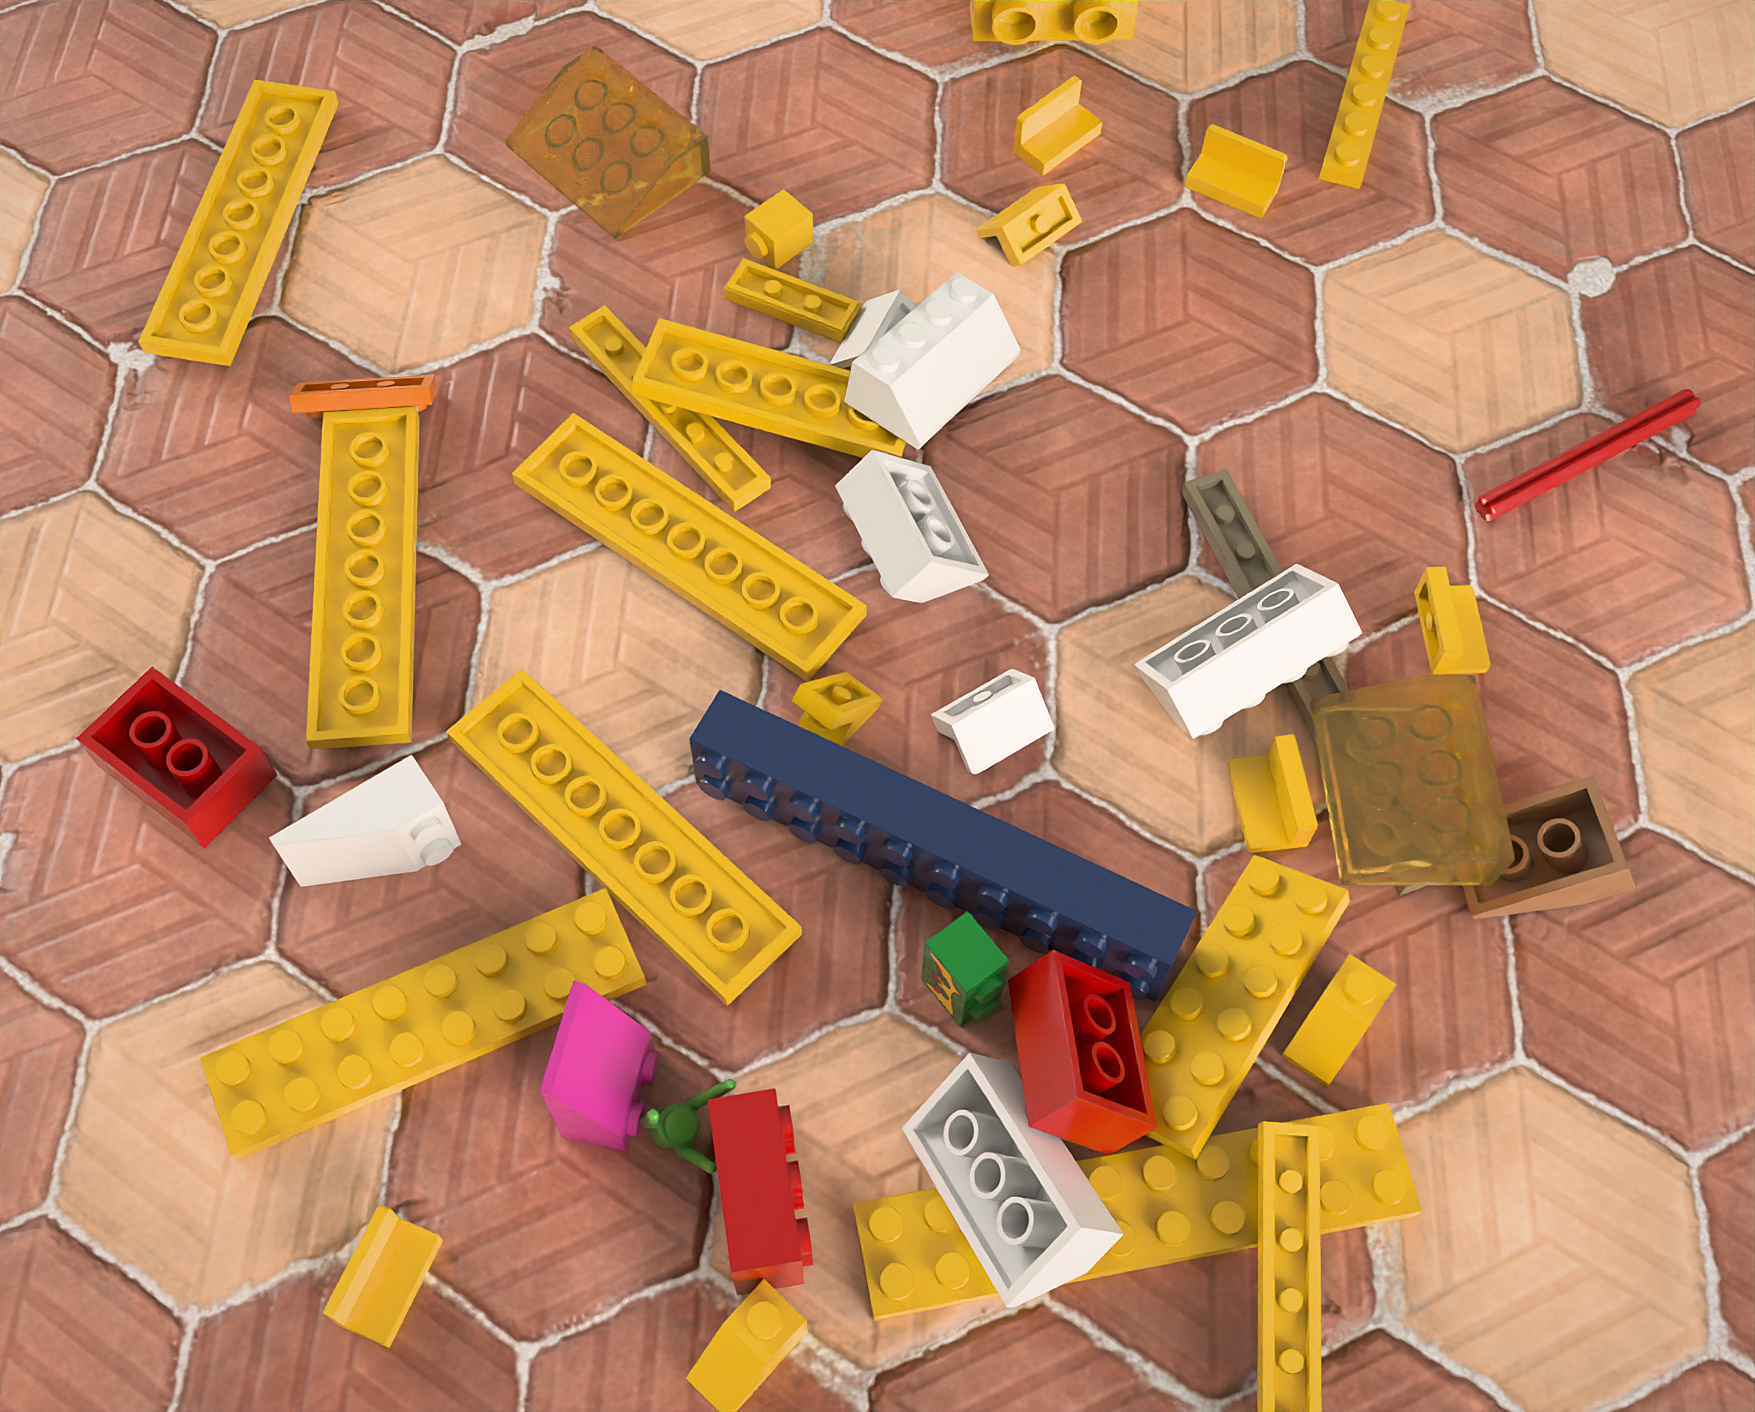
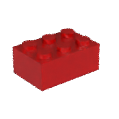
M153 666L76 738L98 767L204 849L277 776L276 771L261 747Z
M1055 950L1050 951L1008 979L1028 1126L1107 1155L1116 1152L1156 1129V1118L1130 982Z
M776 1088L707 1099L730 1268L737 1296L751 1293L763 1279L774 1289L804 1284L803 1267L813 1265L812 1246L807 1217L795 1218L794 1210L804 1209L798 1160L787 1162L786 1155L796 1154L790 1105L778 1106Z

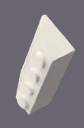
M956 272L852 362L844 402L914 448L919 449L1019 356L1021 349L994 294L959 272Z
M1295 564L1135 663L1134 666L1173 722L1194 739L1199 735H1207L1221 727L1224 719L1240 709L1256 706L1265 698L1266 693L1280 684L1290 683L1301 678L1309 666L1322 658L1341 653L1348 647L1349 641L1361 635L1362 631L1339 584L1299 564Z
M969 1052L902 1128L1006 1307H1016L1087 1273L1123 1235V1232L1061 1138L1028 1126L1022 1079L1010 1062Z

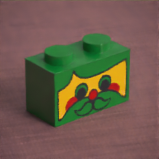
M967 911L925 942L921 980L959 1027H961L972 1018L976 1022L986 1019L1001 1005L1002 1001L999 998L1002 996L1003 988L1006 985L1005 977L1009 960Z

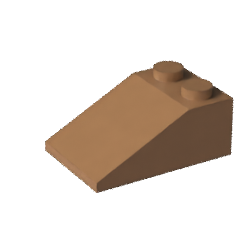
M1594 776L1442 825L1473 919L1585 905L1636 889Z

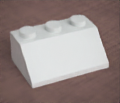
M871 450L835 485L844 502V512L854 522L862 538L861 544L863 549L873 559L881 575L880 581L883 588L893 598L924 603L983 581L989 575L931 466Z

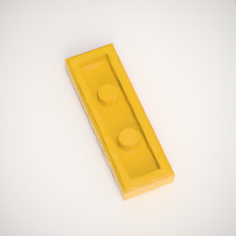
M746 258L741 260L724 287V299L842 343L861 310V302Z

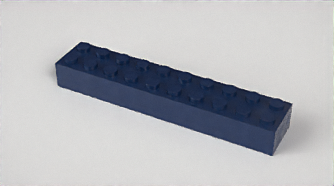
M719 690L689 738L696 783L710 797L717 800L728 798L743 805L745 811L761 821L772 819L787 826L794 836L805 842H821L833 848L834 852L841 859L851 864L858 865L863 862L879 870L882 877L895 885L907 886L909 884L926 892V896L941 907L951 909L955 906L965 912L968 911L981 926L993 931L1003 929L1020 937L1021 942L1033 951L1046 954L1049 951L1055 950L1130 982L1132 997L1135 999L1143 1000L1148 998L1152 1001H1157L1197 912L1188 906L722 690Z

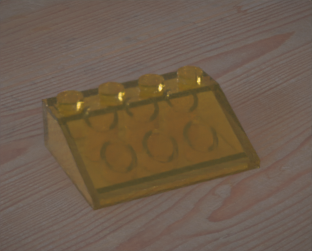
M597 45L562 67L505 139V144L511 151L614 239L620 237L711 173L708 136Z
M1425 674L1315 697L1311 700L1310 706L1341 885H1492L1512 864L1515 856L1475 675Z

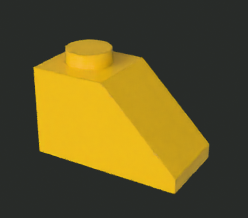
M1349 954L1281 1057L1325 1087H1328L1396 984Z
M763 1279L722 1324L687 1375L686 1380L718 1412H736L808 1332L807 1319Z

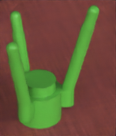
M728 1079L695 1097L687 1098L683 1103L664 1104L656 1110L652 1109L648 1111L647 1115L642 1116L640 1124L642 1127L648 1128L651 1139L658 1146L674 1148L678 1158L687 1159L710 1174L715 1173L717 1170L716 1164L693 1149L691 1144L696 1139L700 1129L699 1118L696 1112L699 1108L708 1104L707 1099L719 1098L732 1091L736 1086V1082L733 1079Z

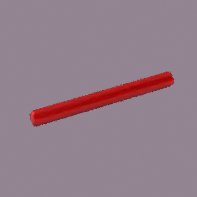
M1690 389L1679 391L1480 495L1478 502L1475 503L1476 512L1480 513L1485 521H1492L1695 414L1697 408L1701 405L1699 397H1696Z

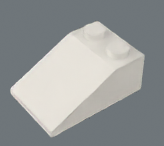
M412 755L269 837L300 887L415 872L426 865L432 866L441 863L451 855L453 849L461 845L443 801Z

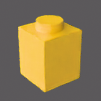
M784 189L744 216L745 244L747 249L756 259L764 260L775 270L813 244V214Z

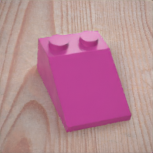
M576 981L572 983L540 1087V1093L562 1138L626 1152L630 1136L638 1137L642 1128L640 1119L645 1115L646 1105L640 1103L645 1083L653 1084L660 1062V1052L654 1051L655 1047L649 1030L589 986Z

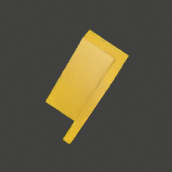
M1076 76L1071 77L1017 117L1013 153L1042 176L1101 134L1102 121L1079 104L1082 80Z
M1211 124L1206 130L1201 154L1188 172L1184 187L1261 219L1279 190L1288 157L1285 153Z
M1065 183L1037 187L978 227L976 231L980 238L997 236L1010 265L1021 266L1080 224L1082 219Z
M1427 567L1414 594L1431 675L1487 672L1491 664L1473 587L1470 585L1450 586L1446 567Z
M1295 734L1275 736L1267 754L1231 758L1227 767L1247 850L1255 853L1308 846L1318 824Z
M380 1204L335 1287L323 1314L338 1326L390 1348L443 1239L438 1234L400 1219L392 1209Z

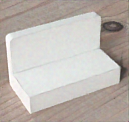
M901 289L866 301L830 364L842 369L852 366V362L915 309L916 306Z
M1014 669L1006 671L931 714L937 731L955 740L967 771L974 775L1053 729V723L1035 678Z

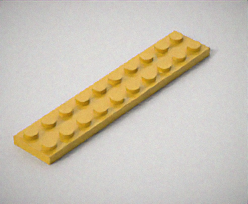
M1389 1103L1284 1122L1320 1125V1234L1413 1217L1423 1211ZM1258 1127L1210 1136L1196 1160L1166 1145L1076 1161L1123 1232V1235L1087 1273L1064 1284L1258 1247ZM937 1188L853 1203V1212L873 1321L1000 1297Z

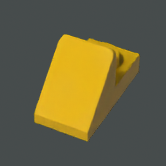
M846 671L800 684L791 701L805 711L799 721L800 727L843 746L880 707L884 699Z

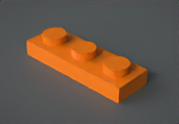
M435 374L299 382L290 393L289 398L292 413L307 412V416L310 418H323V412L336 410L416 406L417 411H422L427 408V405H432L437 394Z

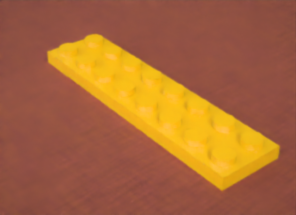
M254 79L138 341L144 353L231 366L339 103L335 91Z
M416 406L323 412L306 742L311 750L412 743L420 423Z
M575 413L566 419L512 473L515 485L807 682L867 615V605Z
M520 669L446 731L449 740L603 888H606L610 895L726 1006L740 995L802 935V927L523 669Z
M601 889L201 1056L202 1067L231 1156L238 1161L561 1022L573 981L586 984L608 1001L647 985L645 976L607 889Z

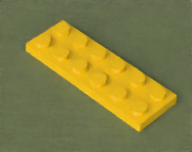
M661 318L657 321L632 380L631 394L864 458L871 450L902 458L906 445L904 440L844 402L850 375L849 370Z
M1254 855L1140 1035L1157 1128L1145 1134V1136L1196 1160L1349 904L1350 898L1347 889L1260 856Z

